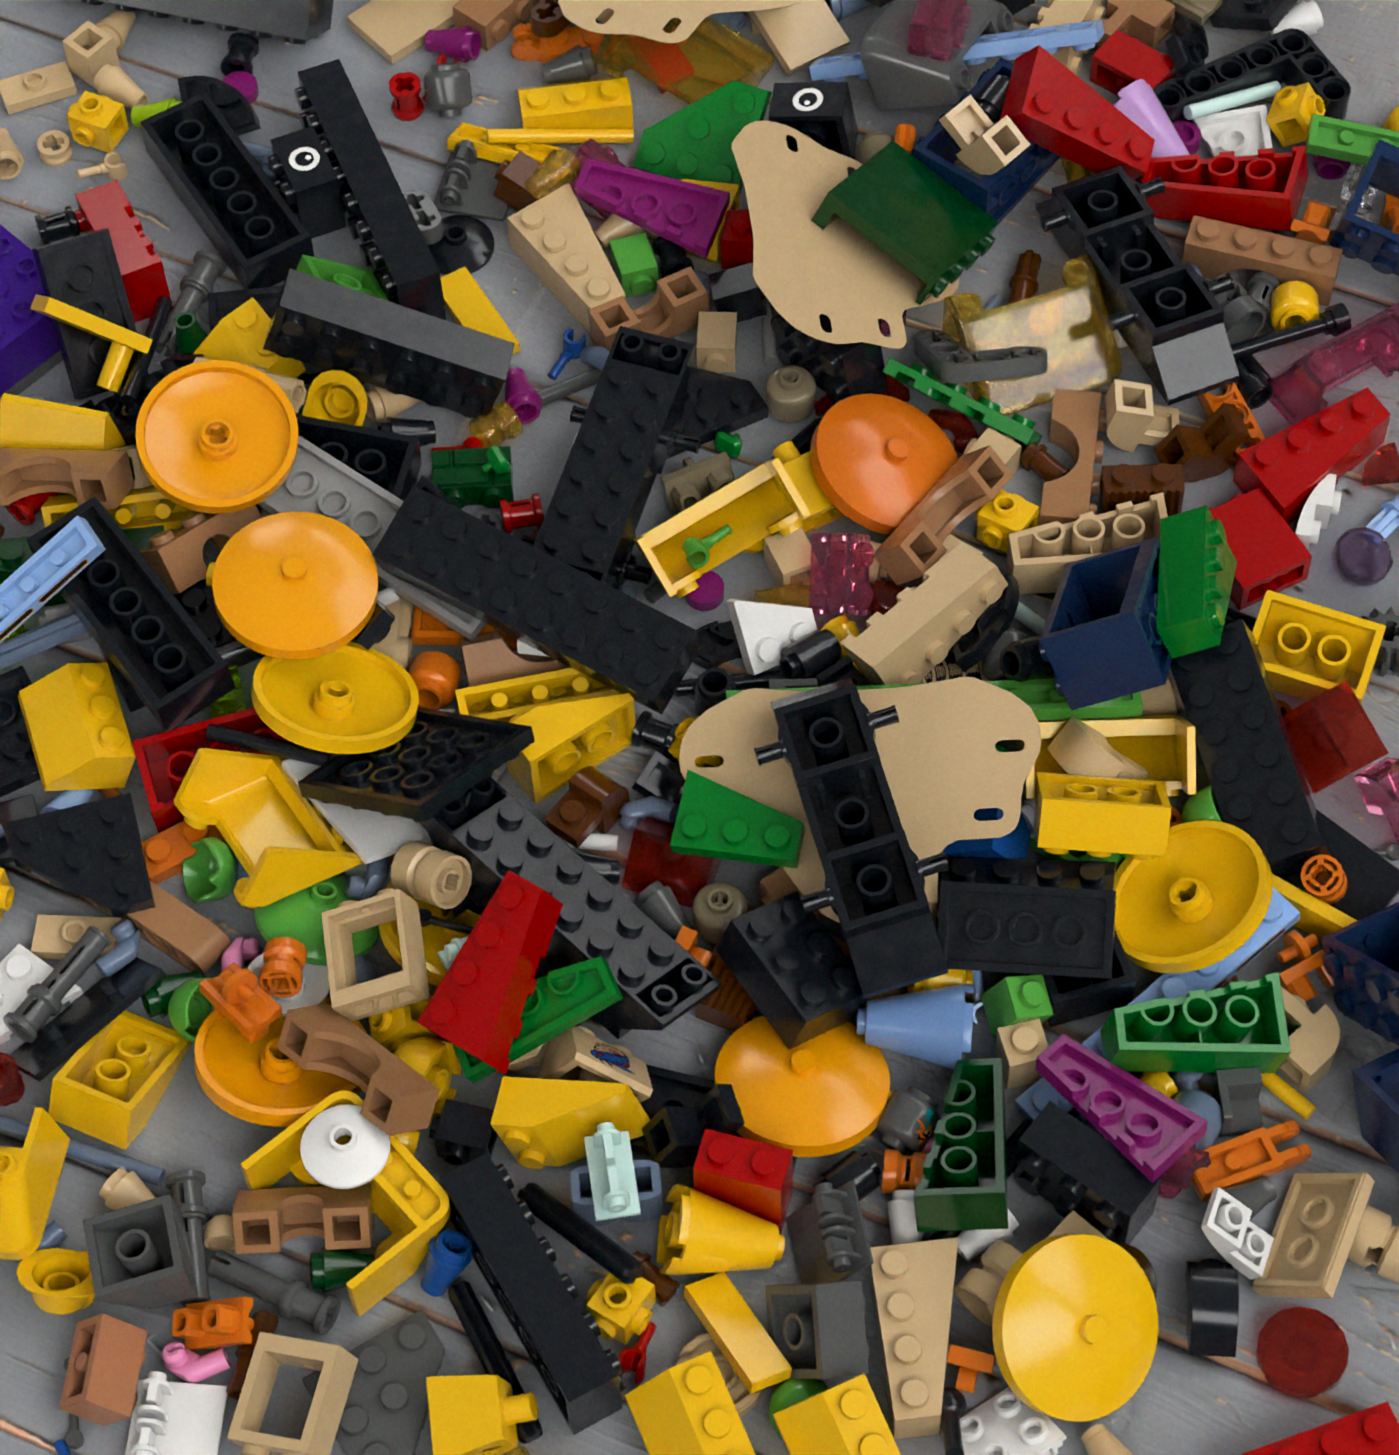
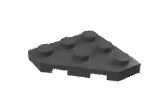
M422 1310L349 1351L359 1360L335 1437L345 1455H415L421 1429L424 1428L429 1411L426 1377L437 1376L445 1355L444 1345ZM317 1370L302 1378L304 1386L312 1399L321 1371Z

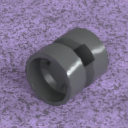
M1226 274L1219 275L1213 279L1225 276ZM1230 274L1234 281V290L1217 294L1215 299L1224 310L1223 323L1230 345L1253 338L1264 325L1266 313L1253 297L1247 295L1246 289Z

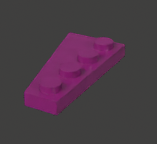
M590 158L586 159L575 184L576 196L706 259L730 203V192Z
M1065 1034L1060 1036L1036 1057L1035 1070L1152 1183L1206 1134L1207 1120Z

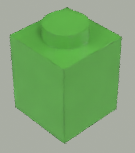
M646 233L609 241L610 264L626 298L642 296L649 292L657 291L656 281L659 280L658 264Z
M1040 974L1005 977L981 995L992 1036H997V1028L1039 1018L1041 1023L1054 1015L1043 975Z

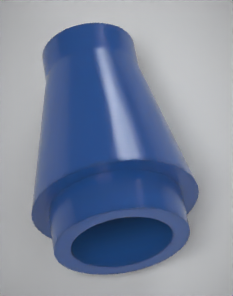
M445 1230L430 1241L424 1276L420 1282L421 1288L427 1294L435 1297L444 1295L449 1285L470 1264L472 1260V1245L465 1235L458 1231Z

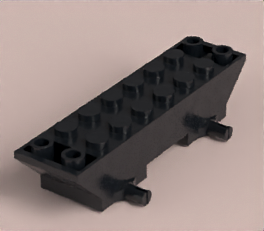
M1119 165L1052 188L1051 199L1036 203V210L1041 216L1040 223L1042 229H1044V232H1052L1106 312L1108 327L1111 328V331L1118 330L1168 406L1239 381L1240 375L1223 323L1224 310L1215 299L1217 294L1234 290L1233 278L1230 277V274H1226L1210 281L1197 274L1189 261L1181 263L1155 226L1154 211L1146 201L1147 197L1165 192V185L1161 177L1140 184L1130 178L1123 167Z
M623 326L619 327L588 408L584 409L573 406L570 422L580 423L581 426L537 538L523 535L521 541L615 589H618L626 579L645 583L646 585L650 583L652 570L631 564L630 554L635 544L633 540L636 538L635 531L657 473H662L666 459L675 448L697 454L701 446V437H694L679 432V425L685 412L684 402L695 344Z
M851 677L770 702L779 729V741L754 748L759 766H761L762 764L784 758L785 762L791 767L825 874V889L800 896L805 914L831 906L832 910L836 913L864 999L948 973L924 891V877L950 870L944 852L919 860L918 856L911 850L875 744V729L900 723L895 705L870 713L869 709L861 702L856 684H853Z
M491 777L479 781L468 789L462 798L452 801L443 807L433 819L424 821L433 846L442 851H448L466 858L472 870L471 887L464 900L454 908H441L443 916H448L447 920L453 921L467 910L482 915L508 870L544 889L563 904L544 959L555 969L600 956L608 962L623 999L588 1019L604 1026L617 1039L632 1029L662 1031L721 988L722 982Z

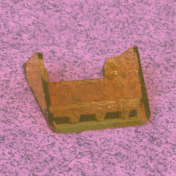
M709 16L700 23L688 39L674 44L658 42L636 35L605 34L593 59L603 65L607 73L616 77H622L624 72L633 69L689 105L733 80L757 87L775 62L774 57L768 51L725 24L715 22ZM678 18L671 19L663 28V31L665 33L674 32L680 25L681 20Z
M1087 255L1073 258L1064 265L1062 280L1066 287L986 311L980 297L975 293H959L944 298L942 331L950 334L967 352L1022 346H1036L1048 351L1047 372L1042 375L966 383L975 401L978 402L980 397L983 396L1002 406L999 413L1007 416L1052 402L1055 388L1087 391L1112 383L1114 379L1120 377L1122 360L1114 333L1107 324L1106 317L1108 313L1096 272Z

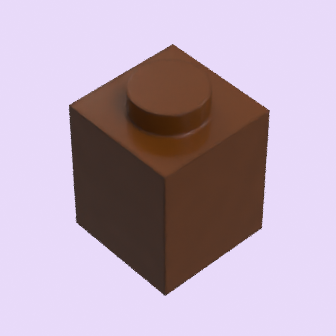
M520 150L511 162L507 159L504 160L497 170L494 178L498 180V184L493 196L513 209L520 211L550 194L557 174Z

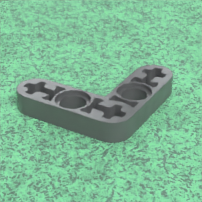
M931 329L915 333V355L943 382L968 383L1037 376L1047 372L1048 351L1041 347L1022 346L967 352L945 331Z

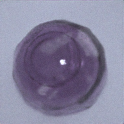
M1367 527L1345 531L1336 541L1331 554L1333 570L1343 582L1354 587H1369L1379 583L1386 577L1394 562L1389 543L1380 532Z

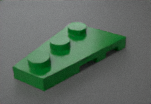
M688 770L670 847L673 853L797 868L805 827L801 821Z

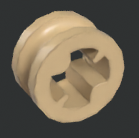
M51 130L43 133L38 138L37 148L40 159L45 165L60 167L71 160L73 152L66 133L59 130ZM57 146L58 150L53 151L52 147Z

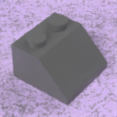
M170 1194L83 1220L94 1293L98 1302L158 1309L198 1296L185 1221Z
M862 1280L765 1286L769 1336L792 1367L791 1378L829 1379L864 1373L869 1374V1345L866 1340L864 1319L866 1301L862 1293Z

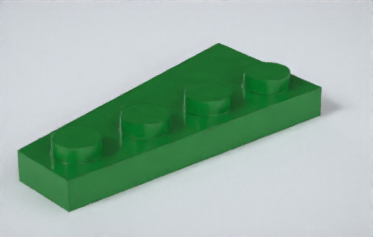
M889 358L883 370L885 374L903 385L1027 446L1033 442L1039 444L1042 435L1032 430L1035 422L1017 413H1014L1011 419L999 413L1002 407L999 404L983 396L977 402L965 396L968 389L956 383L946 382L943 385L932 379L934 374L930 370L916 363L913 364L912 368H909Z
M600 956L550 971L548 976L536 979L537 984L533 996L527 997L520 1018L523 1025L518 1039H513L507 1058L511 1060L510 1063L623 999L608 962ZM452 1044L467 1080L476 1083L497 1071Z

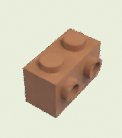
M104 1313L77 1322L59 1409L102 1426L131 1418V1413L137 1402L136 1387L139 1372L146 1356L144 1346L147 1331Z

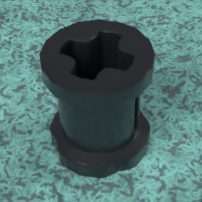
M233 33L228 38L229 51L228 55L222 59L221 71L225 76L236 71L252 74V60L259 52V42L248 33Z
M66 206L63 212L47 217L34 216L43 245L80 235L71 206Z
M661 236L654 240L652 244L653 251L660 257L662 264L660 273L662 278L687 267H691L694 271L693 261L687 257L685 248Z
M645 710L635 724L631 744L640 747L642 744L663 752V756L672 759L674 756L668 750L676 737L675 730L679 724L671 725L655 719L651 712Z

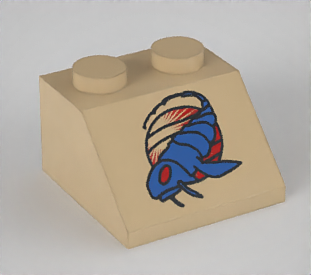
M574 1026L550 1040L538 1076L541 1079L627 1083L639 1103L650 1098L653 1091L644 1061L632 1056L631 1051L623 1046L610 1045L596 1038L591 1030L581 1026Z

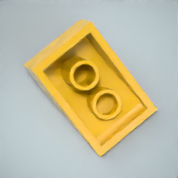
M254 297L222 318L193 353L203 354L205 358L213 360H226L267 368L269 373L286 375L292 378H297L306 371L301 361L281 357L275 352L263 349L271 319Z
M630 693L536 706L526 713L515 715L508 721L509 723L532 727L535 742L522 750L517 758L507 761V769L535 805L568 785L569 779L582 768L587 766L595 768L632 745L631 738L636 721L634 698Z
M124 1010L80 1047L53 1077L48 1114L54 1121L126 1151L147 1125L192 1043L182 1038L175 1030Z
M503 1076L491 1126L518 1164L528 1169L538 1170L542 1169L543 1166L561 1167L587 1157L584 1137L593 1136L597 1132V1125L601 1123L611 1122L614 1124L615 1129L620 1132L629 1131V1137L632 1140L644 1135L642 1128L650 1121V1118L627 1083Z

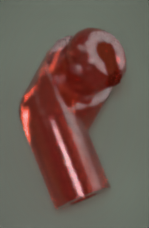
M941 409L930 410L928 416L941 429L952 432L955 437L953 445L959 453L964 454L967 445L973 438L979 439L977 430L965 414Z

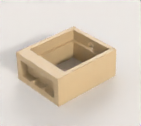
M389 888L378 891L374 897L361 901H345L338 904L337 908L321 913L333 1010L352 1022L430 998L418 902L400 889ZM397 920L403 971L357 984L352 933Z
M260 1332L227 1439L242 1448L241 1455H330L359 1359L340 1345ZM280 1364L321 1371L301 1440L259 1432Z

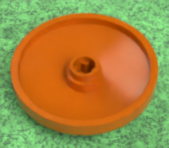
M881 394L854 395L833 405L817 425L812 436L810 448L811 463L815 477L821 489L834 506L855 523L885 535L893 533L958 460L950 440L929 416L907 402Z

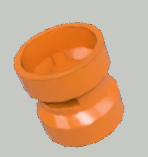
M1319 854L1308 859L1301 869L1300 878L1302 884L1310 895L1329 905L1338 902L1344 897L1348 887V880L1341 864L1335 858Z
M277 937L267 942L263 953L264 965L260 969L259 986L268 995L287 998L293 997L300 992L303 983L302 970L307 960V949L304 944L290 937Z
M885 1149L882 1193L893 1194L895 1190H915L923 1176V1165L927 1153L915 1152L912 1156L902 1155L899 1150ZM906 1165H911L909 1181H905Z

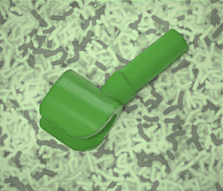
M726 524L702 540L696 537L687 538L683 542L682 549L687 555L686 561L689 565L696 569L706 565L709 560L708 549L731 534V527Z

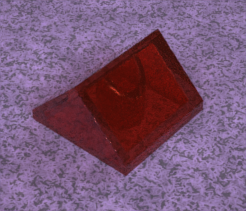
M1348 681L1309 699L1283 715L1303 774L1315 794L1388 754L1386 747Z
M647 817L634 829L622 888L641 893L650 884L660 881L664 887L670 886L680 905L693 909V900L698 891L704 886L713 883L722 859L673 853L670 843L675 824Z

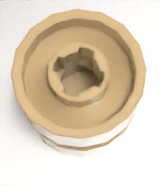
M410 841L402 846L396 853L391 865L390 876L395 889H400L408 896L442 909H451L459 905L467 896L472 883V870L466 858L448 851H442L421 841Z
M1368 1204L1364 1210L1347 1259L1364 1268L1373 1264L1377 1266L1378 1275L1399 1285V1225H1393L1390 1215Z
M996 1240L981 1256V1262L978 1264L979 1269L971 1268L954 1287V1293L963 1307L979 1321L992 1327L993 1316L987 1310V1306L993 1303V1299L998 1296L1007 1273L1023 1255L1015 1247L1004 1241Z

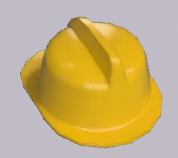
M332 369L322 372L313 379L309 387L301 416L362 427L367 412V395L364 386L355 376L346 371Z
M62 1248L41 1249L24 1258L18 1265L16 1275L19 1283L27 1291L31 1292L34 1303L44 1312L55 1315L72 1314L87 1308L95 1299L88 1251H74Z

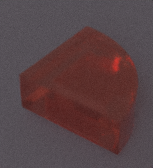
M1395 443L1379 447L1377 452L1367 460L1362 474L1363 486L1399 483V456Z

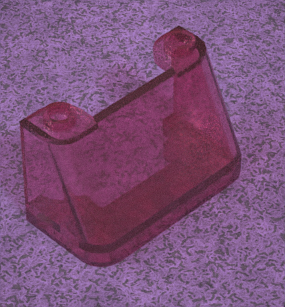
M1399 302L1311 350L1271 377L1269 385L1273 388L1269 401L1291 426L1326 409L1328 402L1323 398L1324 393L1367 369L1376 366L1387 378L1392 376L1394 371H1399Z

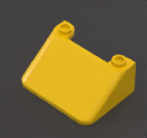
M200 748L173 802L180 813L184 815V820L189 826L198 830H205L208 825H215L250 878L239 879L233 890L241 906L248 908L268 906L364 863L308 798L302 797L300 788L282 768V761L288 760V758L275 755Z

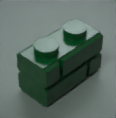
M510 446L499 447L511 465L510 471L503 474H497L494 469L485 473L482 469V466L489 462L485 454L490 447L432 451V481L445 493L450 503L459 509L468 505H484L488 508L500 507L499 501L501 500L513 502V466Z

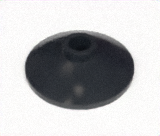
M465 215L441 218L444 228L443 238L437 243L427 245L440 274L447 275L462 267H466L471 274L484 267L494 252V237L489 227L482 221Z

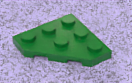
M736 80L729 82L645 129L633 166L677 180L691 179L740 185L741 193L743 181L731 149L732 142L744 126L754 121H763L772 92Z

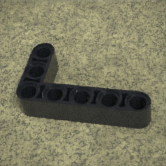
M1290 28L1163 82L1155 87L1154 92L1172 123L1176 121H1189L1193 123V119L1187 120L1184 116L1183 110L1187 105L1272 81H1278L1280 84L1285 83L1287 86H1297L1309 82L1316 95H1319L1324 102L1326 109L1324 116L1344 120L1351 87L1304 31Z

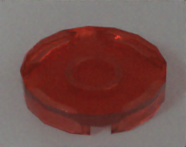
M1298 1306L1283 1309L1266 1321L1258 1335L1255 1356L1258 1366L1260 1364V1368L1265 1374L1264 1378L1273 1388L1287 1396L1308 1399L1317 1397L1318 1394L1324 1393L1327 1390L1330 1391L1337 1386L1348 1365L1349 1347L1344 1332L1331 1317L1317 1309Z

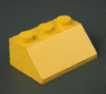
M625 75L517 88L522 128H633L634 130L632 100L628 77ZM544 143V144L551 145V144H559V143Z
M3 393L0 399V448L107 451L127 446L108 412Z
M1266 590L1252 633L1273 690L1358 716L1386 625Z
M107 662L67 663L19 691L18 700L44 791L125 788L136 755Z
M1036 772L1034 835L1037 848H1043L1044 851L1052 854H1067L1069 850L1086 851L1088 855L1101 858L1110 857L1112 853L1129 854V857L1142 861L1153 860L1154 856L1166 857L1172 807L1163 781Z
M712 1351L665 1370L625 1395L649 1455H756Z
M865 1373L852 1377L772 1414L790 1455H901Z

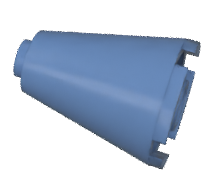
M962 984L867 1000V1009L858 1008L857 1034L865 1035V1044L954 1070L957 1060L962 1058V1053H971L974 1003L965 1002V993L973 994L974 986L972 984Z

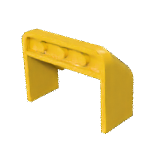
M777 457L760 464L635 538L633 541L666 595L672 597L676 594L679 599L699 587L696 580L704 573L769 535L779 531L781 536L784 537L803 526L800 518H805L811 513ZM728 524L732 529V533L708 549L709 560L706 565L697 569L692 568L686 561L687 555L682 549L683 542L690 537L702 540Z
M1165 714L1125 718L1078 719L1103 734L1114 750L1144 767L1150 775L1146 780L1163 781L1168 797L1179 796V789H1182L1187 794H1196L1195 726L1182 716ZM1068 720L1038 721L1041 732V747L1036 762L1024 782L1022 794L1026 799H1035L1036 772L1068 774L1047 749ZM1016 740L1017 751L1023 750L1025 747L1024 742Z
M343 1090L330 1094L240 1164L248 1189H269L289 1172L306 1187L325 1186L312 1178L304 1167L300 1153L302 1135L311 1120L324 1110L339 1105H357L362 1107L364 1101L354 1092ZM347 1135L341 1136L336 1139V1143L345 1145L350 1142L352 1137ZM395 1135L390 1136L391 1148L386 1165L374 1179L366 1183L372 1184L373 1210L375 1215L392 1234L377 1247L375 1261L346 1283L353 1311L358 1317H361L417 1271L428 1253L430 1241L439 1235L451 1212L449 1197L446 1191Z
M35 1107L23 1148L6 1147L0 1149V1259L22 1260L32 1255L38 1249L69 1146L70 1138L46 1110L41 1107Z

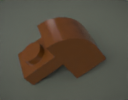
M1223 403L1200 428L1176 425L1154 451L1160 463L1182 464L1184 482L1194 483L1218 476L1231 468L1237 461L1233 452L1247 439L1250 433L1235 404Z
M592 766L582 768L569 779V790L543 819L546 827L577 849L594 829L601 834H607L620 819V808L624 803L630 802L629 791L626 787Z

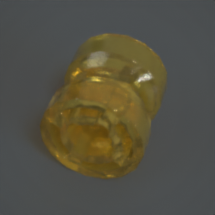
M504 401L493 406L488 415H479L469 421V428L473 437H477L482 441L483 448L490 447L491 445L501 447V443L504 440H513L523 434L522 424L517 414Z

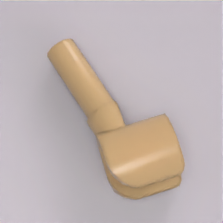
M116 152L106 154L103 163L76 170L78 179L107 173L110 180L121 181L128 176L127 166L125 163H122L121 156Z

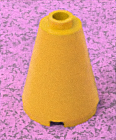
M673 1185L667 1194L665 1201L671 1202L673 1205L669 1215L661 1214L658 1226L656 1261L659 1264H665L659 1270L660 1274L686 1275L770 1269L774 1261L781 1260L785 1247V1237L779 1234L777 1224L686 1185Z

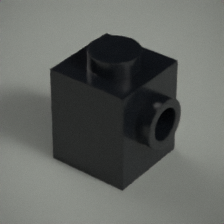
M752 262L709 274L712 297L717 312H737V323L766 315L764 304L766 296L754 280Z
M446 1099L442 1113L434 1114L430 1126L429 1137L434 1139L437 1156L442 1157L447 1163L456 1166H463L486 1153L491 1157L498 1134L491 1126L494 1109Z

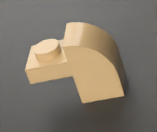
M971 94L939 119L940 123L962 149L956 156L967 167L979 174H995L1030 146V143L1008 115L993 124Z
M1114 379L1106 393L1107 437L1119 449L1134 452L1138 444L1158 446L1176 425H1180L1178 408L1153 405L1151 384Z
M1073 716L1047 748L1057 763L1068 774L1146 780L1150 776L1144 767L1114 750L1103 734Z
M1281 986L1291 1053L1278 1068V1071L1302 1093L1306 1094L1326 1076L1332 1066L1340 1040L1339 1023L1333 1011L1326 1004L1313 1014L1308 1004L1296 994L1291 995Z

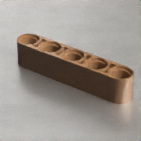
M150 881L155 902L154 908L112 917L131 920L134 928L139 929L142 939L189 971L198 969L202 976L210 970L231 944L229 937L218 926L152 881Z

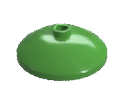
M338 874L273 904L254 908L255 922L261 935L267 942L277 937L296 939L304 944L307 949L306 963L327 966L321 913L337 908V905L342 902L357 901L356 898L347 897L344 892L345 884L349 881V877ZM379 926L352 933L354 956H365L374 947L380 934Z

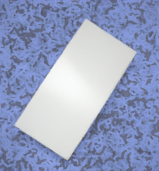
M1329 473L1319 482L1301 511L1295 534L1307 550L1310 544H1318L1320 528L1327 529L1330 514L1338 515L1342 491L1335 490L1336 474Z
M1220 1187L1214 1188L1201 1225L1205 1236L1218 1253L1247 1278L1252 1280L1262 1277L1274 1238L1249 1221L1252 1214L1251 1209Z

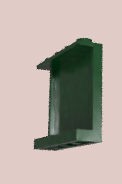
M895 141L890 142L830 190L811 219L820 228L825 229L840 216L925 282L927 285L916 300V303L919 305L931 295L938 298L949 283L953 284L959 278L964 269L969 270L979 256L983 257L994 244L996 238L992 236V233L999 225L997 220Z

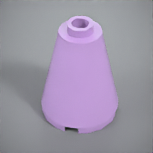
M1139 79L1117 93L1120 99L1113 106L1155 139L1151 158L1190 155L1150 84H1147L1144 79Z

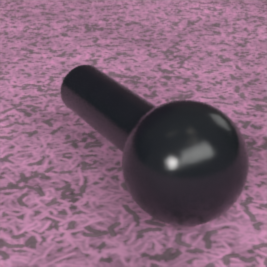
M944 1387L940 1422L942 1425L945 1455H964L959 1419L965 1415L967 1403L964 1395L953 1387Z

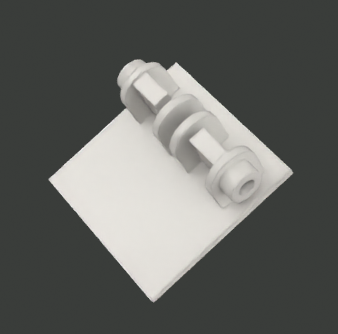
M151 1371L147 1379L138 1380L136 1390L137 1402L132 1412L125 1455H218L228 1393H226L228 1386L167 1382V1374L159 1371Z
M1010 1387L959 1419L964 1455H1057L1058 1448L1063 1446L1062 1441L1067 1439L1066 1435L1048 1416L1028 1407L1014 1394Z

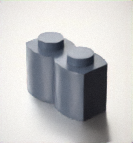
M633 1160L641 1215L596 1221L588 1165L580 1166L570 1172L573 1211L594 1227L604 1226L618 1219L628 1222H647L660 1217L663 1214L659 1163L650 1160Z

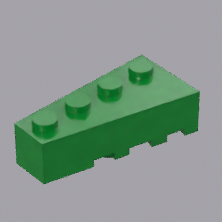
M1207 505L1161 519L1156 631L1172 659L1220 645L1237 560L1226 542V532L1220 519L1215 520Z
M1279 972L1266 974L1262 979L1246 982L1245 979L1231 982L1226 987L1205 991V989L1190 991L1186 996L1173 999L1164 997L1115 1008L1100 1030L1103 1058L1124 1071L1215 1073L1216 1070L1260 1067L1261 1073L1274 1074L1291 1053Z

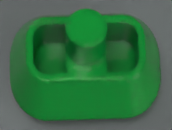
M717 432L714 438L715 449L720 452L725 451L732 458L739 457L743 445L741 436L738 433L732 435L728 432Z
M491 445L485 454L489 462L484 464L482 469L485 473L491 469H494L497 474L508 473L511 465L505 454L497 445Z

